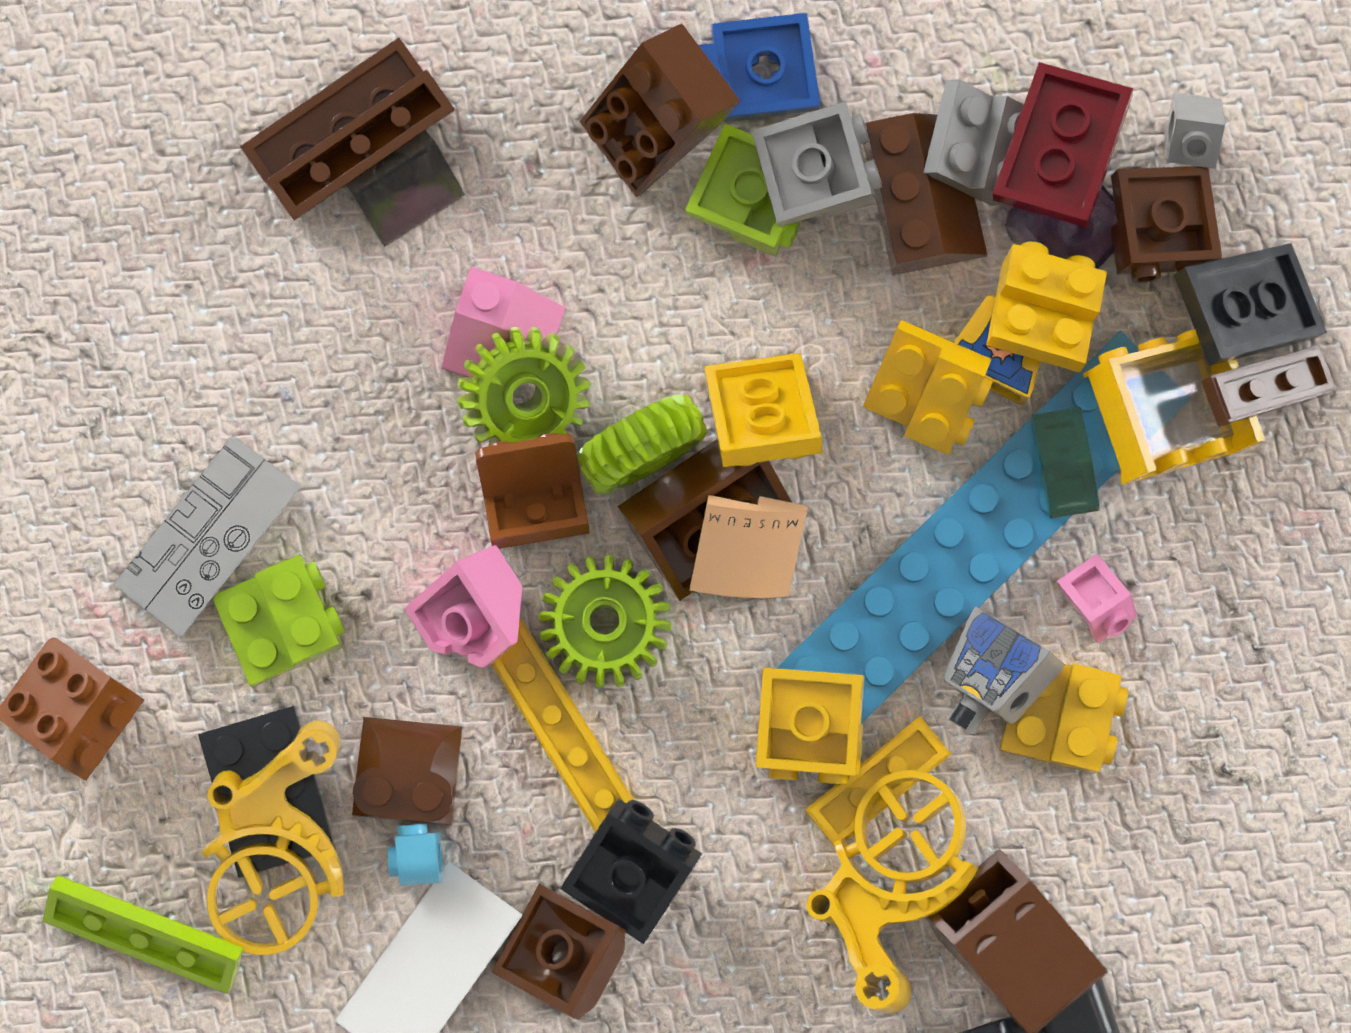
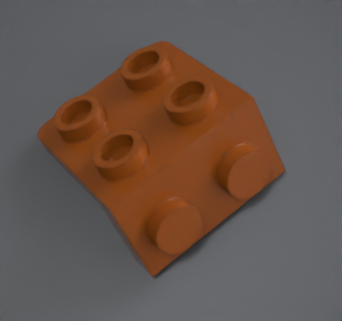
M547 433L536 439L519 442L500 441L492 443L488 447L480 448L475 452L492 546L497 545L498 549L590 533L573 435Z
M53 637L44 644L0 705V721L49 759L87 781L125 726L131 721L144 699L103 672L64 642Z

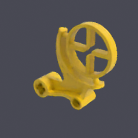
M316 720L308 722L301 727L295 740L256 774L242 781L237 773L223 771L215 777L208 789V801L217 809L220 835L213 839L201 853L206 858L214 853L221 861L208 887V914L212 925L220 937L243 947V952L272 955L288 950L300 942L310 930L318 911L319 895L331 893V897H339L345 894L341 864L330 839L314 820L299 809L291 806L285 797V790L289 785L312 774L325 772L334 763L340 750L341 740L334 726L325 721ZM310 737L316 743L325 741L327 744L322 757L316 751L307 753L305 750ZM218 786H227L231 789L232 795L223 794ZM269 834L278 836L276 844L254 843L241 847L232 853L224 846L232 840L247 835ZM290 840L301 845L315 857L324 870L328 881L317 882L307 862L288 848ZM266 854L282 858L301 873L271 888L269 893L271 900H277L306 885L309 889L310 909L303 925L291 936L288 935L274 905L271 903L265 905L263 914L277 942H252L238 936L226 925V923L255 910L258 904L256 898H249L222 912H219L217 906L219 880L223 873L236 861L252 892L256 895L262 892L263 883L249 857L251 855Z
M903 770L888 774L875 782L866 791L859 803L855 816L854 832L856 842L848 845L843 838L835 841V849L842 865L823 890H816L811 893L806 902V908L810 916L827 924L837 925L848 950L850 963L858 974L855 981V993L858 1000L865 1007L886 1014L897 1013L909 1004L912 996V985L909 978L899 971L879 941L880 931L889 924L920 920L942 910L963 892L979 869L965 860L963 862L957 857L962 849L966 835V818L959 798L940 779L916 770ZM905 781L927 782L936 786L942 791V794L915 813L913 820L920 825H924L951 805L954 816V832L950 845L940 858L921 832L914 830L911 832L910 837L928 861L930 867L911 873L890 870L878 859L906 839L907 832L901 828H896L870 848L867 837V821L870 810L881 795L896 818L902 822H908L910 815L890 787ZM862 854L873 869L894 879L893 892L882 890L870 882L860 871L853 856ZM949 867L955 871L949 879L932 889L906 894L907 882L914 883L932 879ZM830 902L829 910L825 912L826 906ZM881 979L891 982V985L886 987L890 993L886 999L876 996V993L882 990L878 986Z

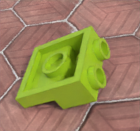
M724 124L686 206L685 213L691 218L730 233L733 240L776 257L781 246L787 249L792 246L798 233L800 222L783 227L777 224L753 135Z
M298 554L255 573V577L221 591L212 598L250 687L253 688L343 648L338 636L346 633L335 606L325 608L319 591L326 588V584L315 560L306 564L302 555Z

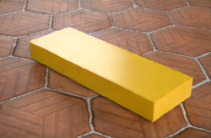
M919 716L861 763L859 775H848L847 784H836L804 811L835 848V841L842 838L846 841L855 834L854 823L857 808L866 791L875 782L888 774L903 770L929 773L948 758L951 753L921 716ZM905 781L890 788L896 797L899 798L918 781ZM881 795L873 804L867 823L888 807Z

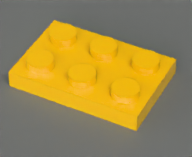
M801 353L704 366L706 385L723 467L736 465L750 466L757 462L785 458L800 459L807 455L823 453L822 437Z

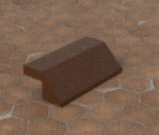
M398 37L242 144L240 148L272 194L290 217L296 221L454 112L455 108L428 70L423 71Z

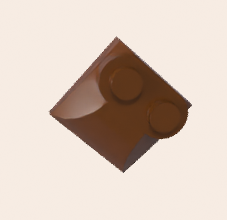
M364 717L357 774L353 786L352 816L452 826L463 727Z
M538 884L522 914L523 916L517 923L491 973L566 1015L579 1020L595 1007L624 953L626 930Z

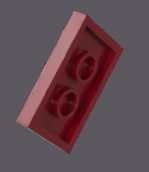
M1039 62L992 193L993 201L1088 228L1133 97V88Z

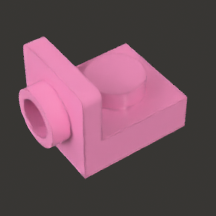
M1098 554L1057 581L1060 591L1088 624L1091 636L1097 643L1102 642L1107 637L1120 635L1130 626L1132 620L1137 617L1132 595Z

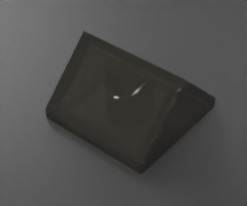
M427 131L345 186L348 194L383 247L391 244L465 197L463 189L439 147Z

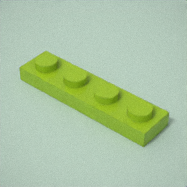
M59 875L56 876L49 887L42 922L226 994L229 993L236 979L243 947Z

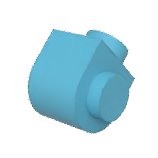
M427 824L397 826L396 846L388 847L390 877L398 876L401 886L442 883L441 833H428Z

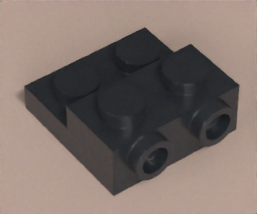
M618 799L602 821L560 889L604 919L625 929L627 934L644 944L703 853L695 849L696 842L686 831L679 828H671L668 831L654 822V814L645 804L636 800H629L625 803Z

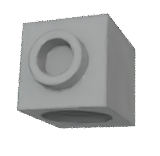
M1180 93L1173 94L1165 131L1167 162L1216 169L1225 129L1222 99Z

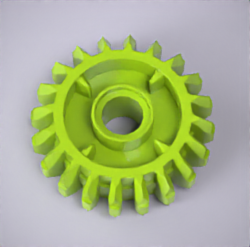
M512 327L510 329L509 342L505 343L499 333H493L491 337L496 347L488 351L484 345L479 344L475 350L482 360L479 363L468 359L465 361L464 367L473 374V377L458 379L457 385L459 388L469 393L459 397L457 404L460 409L470 410L464 415L462 420L467 428L476 427L473 436L478 443L485 442L490 439L489 445L500 441L513 443L536 439L547 433L570 434L566 429L569 423L574 426H583L584 420L574 411L575 409L588 408L590 404L586 397L578 394L590 388V381L586 377L579 376L586 367L581 359L571 360L575 350L570 344L567 343L558 348L560 338L556 334L551 332L542 340L541 331L537 327H531L526 340H524L520 329ZM525 383L535 385V392L530 400L524 403L513 402V393L518 386Z
M675 394L671 397H665L656 403L652 402L650 405L607 427L606 430L586 442L577 454L581 472L587 483L591 484L594 491L598 494H610L616 490L620 491L624 487L633 485L637 481L663 469L698 446L704 440L708 430L703 422L704 417L698 406L693 404L688 395Z
M606 555L604 559L605 569L596 570L593 556H588L585 558L587 573L581 575L577 566L571 563L567 566V570L573 579L572 582L567 584L558 576L552 579L555 588L562 593L559 597L551 593L543 594L542 601L555 608L554 612L543 611L538 613L539 622L553 624L552 629L540 632L539 637L542 642L557 641L558 644L551 647L546 652L549 660L556 659L562 654L567 657L559 667V671L563 675L569 673L574 665L580 667L576 677L578 684L583 685L587 680L589 672L596 673V688L603 689L605 674L613 673L616 687H623L624 678L621 671L629 668L632 677L635 680H639L643 676L641 669L636 664L639 660L642 659L652 668L656 666L657 659L648 652L650 646L657 650H666L667 642L662 638L656 637L655 632L671 631V622L656 620V615L668 612L670 605L669 602L664 601L653 604L652 599L659 596L663 588L659 583L652 585L648 589L643 587L650 576V572L647 569L641 570L635 579L629 576L633 568L632 560L626 559L619 572L613 570L614 556ZM601 609H609L615 612L619 618V625L616 630L606 635L595 632L590 625L591 618L595 612Z

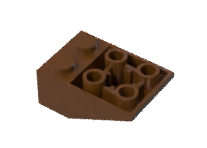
M681 23L642 42L579 122L588 132L591 140L597 144L615 168L618 176L626 183L635 197H638L711 134L737 106L740 99Z
M998 849L977 867L979 869L971 882L955 900L942 910L926 917L937 939L1026 1033H1037L1105 976L1108 971L1035 884L1001 849Z

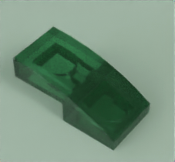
M1081 407L1032 414L1031 427L1041 464L1040 478L1050 519L1099 511L1100 505L1094 468Z

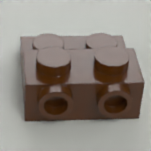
M1186 166L1117 169L1110 175L1117 223L1110 228L1117 275L1131 274L1132 282L1146 283L1160 279L1163 272L1177 273L1185 267L1223 259L1209 168Z

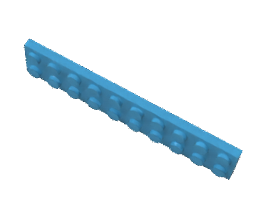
M1120 330L1084 366L1080 373L1077 372L777 668L865 675L862 724L970 617L975 606L979 608L1120 469L1089 377L1084 378L1083 373L1100 364L1099 355L1120 347H1126L1128 353L1131 354L1138 352L1137 346ZM1162 371L1125 380L1146 442L1190 400Z

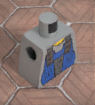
M975 606L944 673V681L964 695L949 720L972 735L976 733L989 711L1012 724L1022 716L1057 677L1065 664L1046 648Z

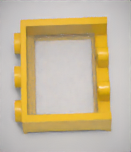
M1195 329L1178 335L1176 337L1177 342L1170 344L1167 343L1165 337L1150 340L1137 346L1138 352L1129 354L1126 347L1108 351L1098 356L1099 365L1083 373L1084 378L1089 377L1121 468V485L1237 454L1265 440L1257 416L1218 427L1201 381L1212 375L1237 369L1239 365L1237 359L1209 366Z

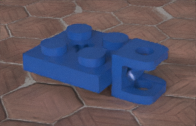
M807 13L711 24L712 43L699 46L740 99V102L723 122L813 112L820 109L821 104ZM768 56L770 64H778L779 70L772 72L769 79L762 78L761 74L754 73L752 67L758 65L759 57Z

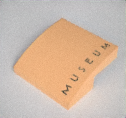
M709 495L690 591L742 598L789 596L808 506L759 496L758 505Z

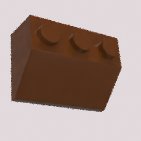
M910 113L865 123L870 141L863 144L867 161L875 160L882 182V188L874 190L892 276L987 257L975 198L923 173L938 114Z
M716 439L617 506L634 536L679 601L694 592L690 591V585L709 495L758 505L759 496L792 503L770 461L757 462L750 466L736 465L723 467L718 439Z

